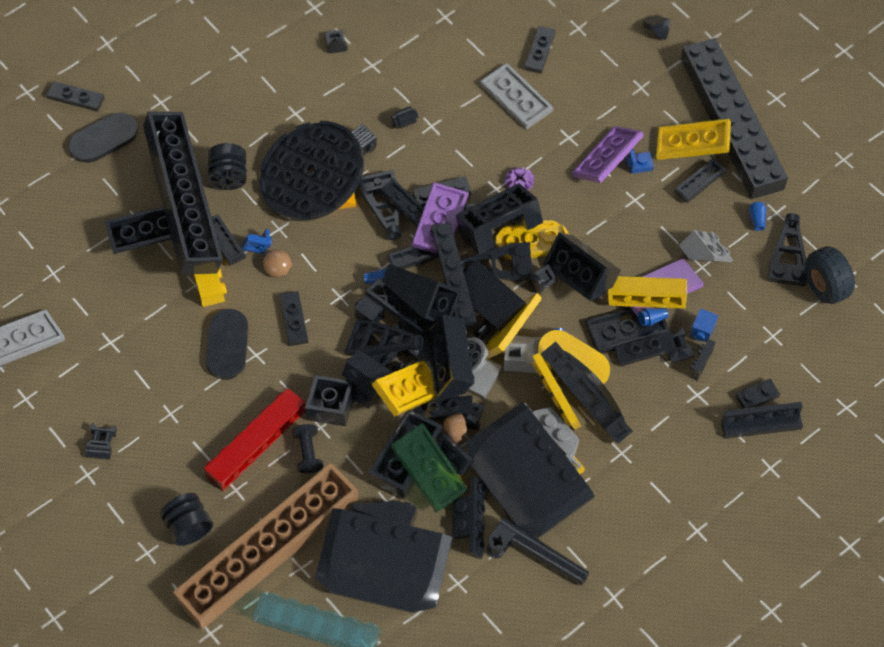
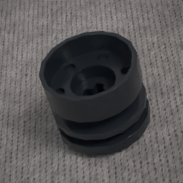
M221 143L209 149L208 182L211 186L220 190H235L244 186L247 181L246 151L243 147L233 143Z
M186 493L175 497L160 511V517L164 521V525L169 529V534L177 546L193 544L205 537L213 528V521L208 512L204 510V505L200 502V498L196 493Z

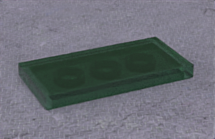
M423 423L390 445L435 513L468 490Z

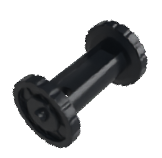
M302 424L292 429L293 438L300 439L303 461L297 464V471L304 474L318 472L324 467L322 460L315 458L312 437L318 434V428L313 424Z

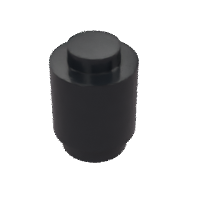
M411 106L395 111L391 115V120L396 129L399 127L402 129L417 123L416 119L419 118L416 109H412Z

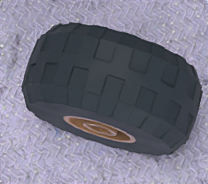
M825 246L808 255L804 264L807 281L814 294L822 302L836 304L852 295L855 287V277L851 265L841 251L834 247Z

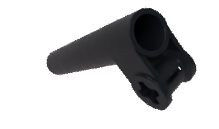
M505 518L500 520L488 539L487 553L492 558L502 557L509 546L513 544L580 586L584 584L590 572Z

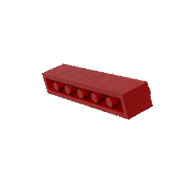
M290 389L279 393L275 401L270 406L267 405L256 419H252L243 432L237 433L233 441L229 445L224 446L215 459L207 462L204 468L206 477L224 491L306 412L305 402Z

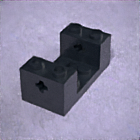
M520 183L456 214L461 238L479 255L495 248L491 229L511 219H515L527 231L543 223L538 198Z

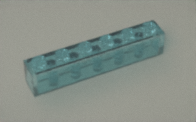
M271 592L268 594L261 593L253 614L256 623L334 647H377L381 637V629L373 623L367 622L364 624L350 616L344 618L338 616L334 611H321L314 605L308 604L305 606L291 598L285 600Z

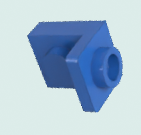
M631 149L628 156H626V165L630 167L632 174L653 171L654 166L650 152L634 154V150Z
M265 229L261 237L255 234H248L242 243V250L264 254L272 243L270 230Z

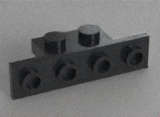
M474 476L471 477V496L453 499L452 537L456 540L470 537L469 553L478 559H483V551L485 549L483 542V532L485 531L484 494L486 493L484 483Z

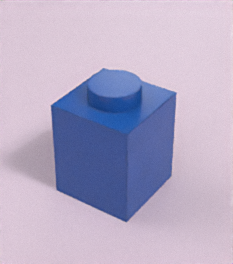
M700 309L692 326L690 336L698 341L707 342L712 335L719 315Z

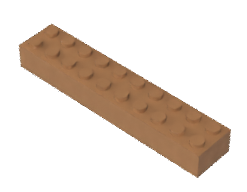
M330 463L173 592L176 601L203 630L326 528L332 508L347 510L359 500L358 490Z

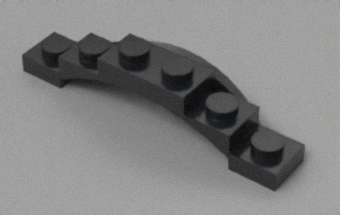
M556 341L541 353L542 357L566 384L567 388L601 427L606 430L617 445L633 432L625 423L624 416L611 393L586 365L569 352L564 351Z

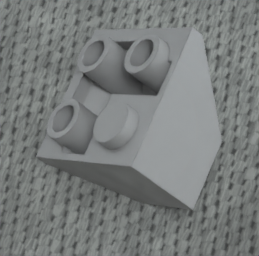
M694 230L679 245L691 260L729 263L733 261L730 251L721 245L719 237L713 232Z
M515 336L505 349L504 371L537 373L532 363L535 362L533 356L538 353V345L541 338Z

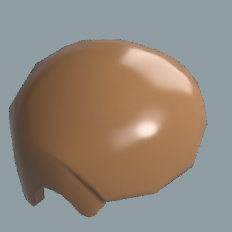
M275 249L267 253L263 260L264 270L271 277L278 278L287 275L290 268L293 267L290 256L283 250Z
M462 413L447 417L443 427L444 434H448L458 445L465 441L461 436L467 432Z

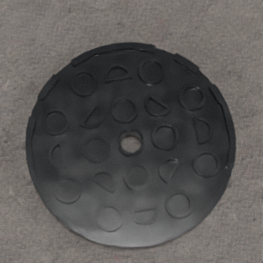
M320 121L313 124L307 122L296 126L294 131L289 134L285 133L277 139L266 153L260 167V192L268 206L275 213L286 219L310 221L327 216L346 203L357 189L364 170L362 147L350 130L335 122ZM315 167V172L308 173L310 168Z

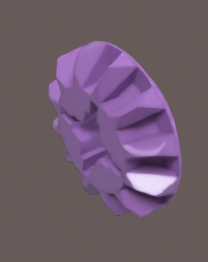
M524 166L522 168L515 167L512 170L509 169L505 175V184L508 188L520 183L527 190H530L534 184V175L531 174L530 170H526ZM516 177H523V181H516Z

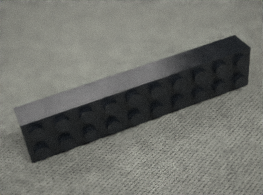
M713 38L684 46L681 61L711 121L730 119L728 155L750 199L785 190L788 176L717 39Z
M147 112L143 129L180 274H217L223 258L184 113Z

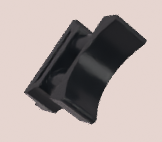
M681 327L677 334L672 335L673 340L677 341L679 346L676 348L677 351L668 353V360H671L672 363L695 357L692 347L685 343V331Z
M92 423L90 428L92 438L86 443L85 457L110 460L112 454L110 444L112 437H116L117 434L116 425L108 429H101ZM101 435L104 436L103 441H99Z

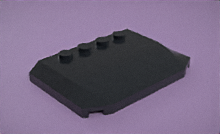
M523 402L466 442L468 455L473 459L470 466L512 522L537 539L595 498L589 485L529 407Z
M332 508L315 580L320 582L332 594L409 613L434 609L437 605L452 537L443 533L345 509Z

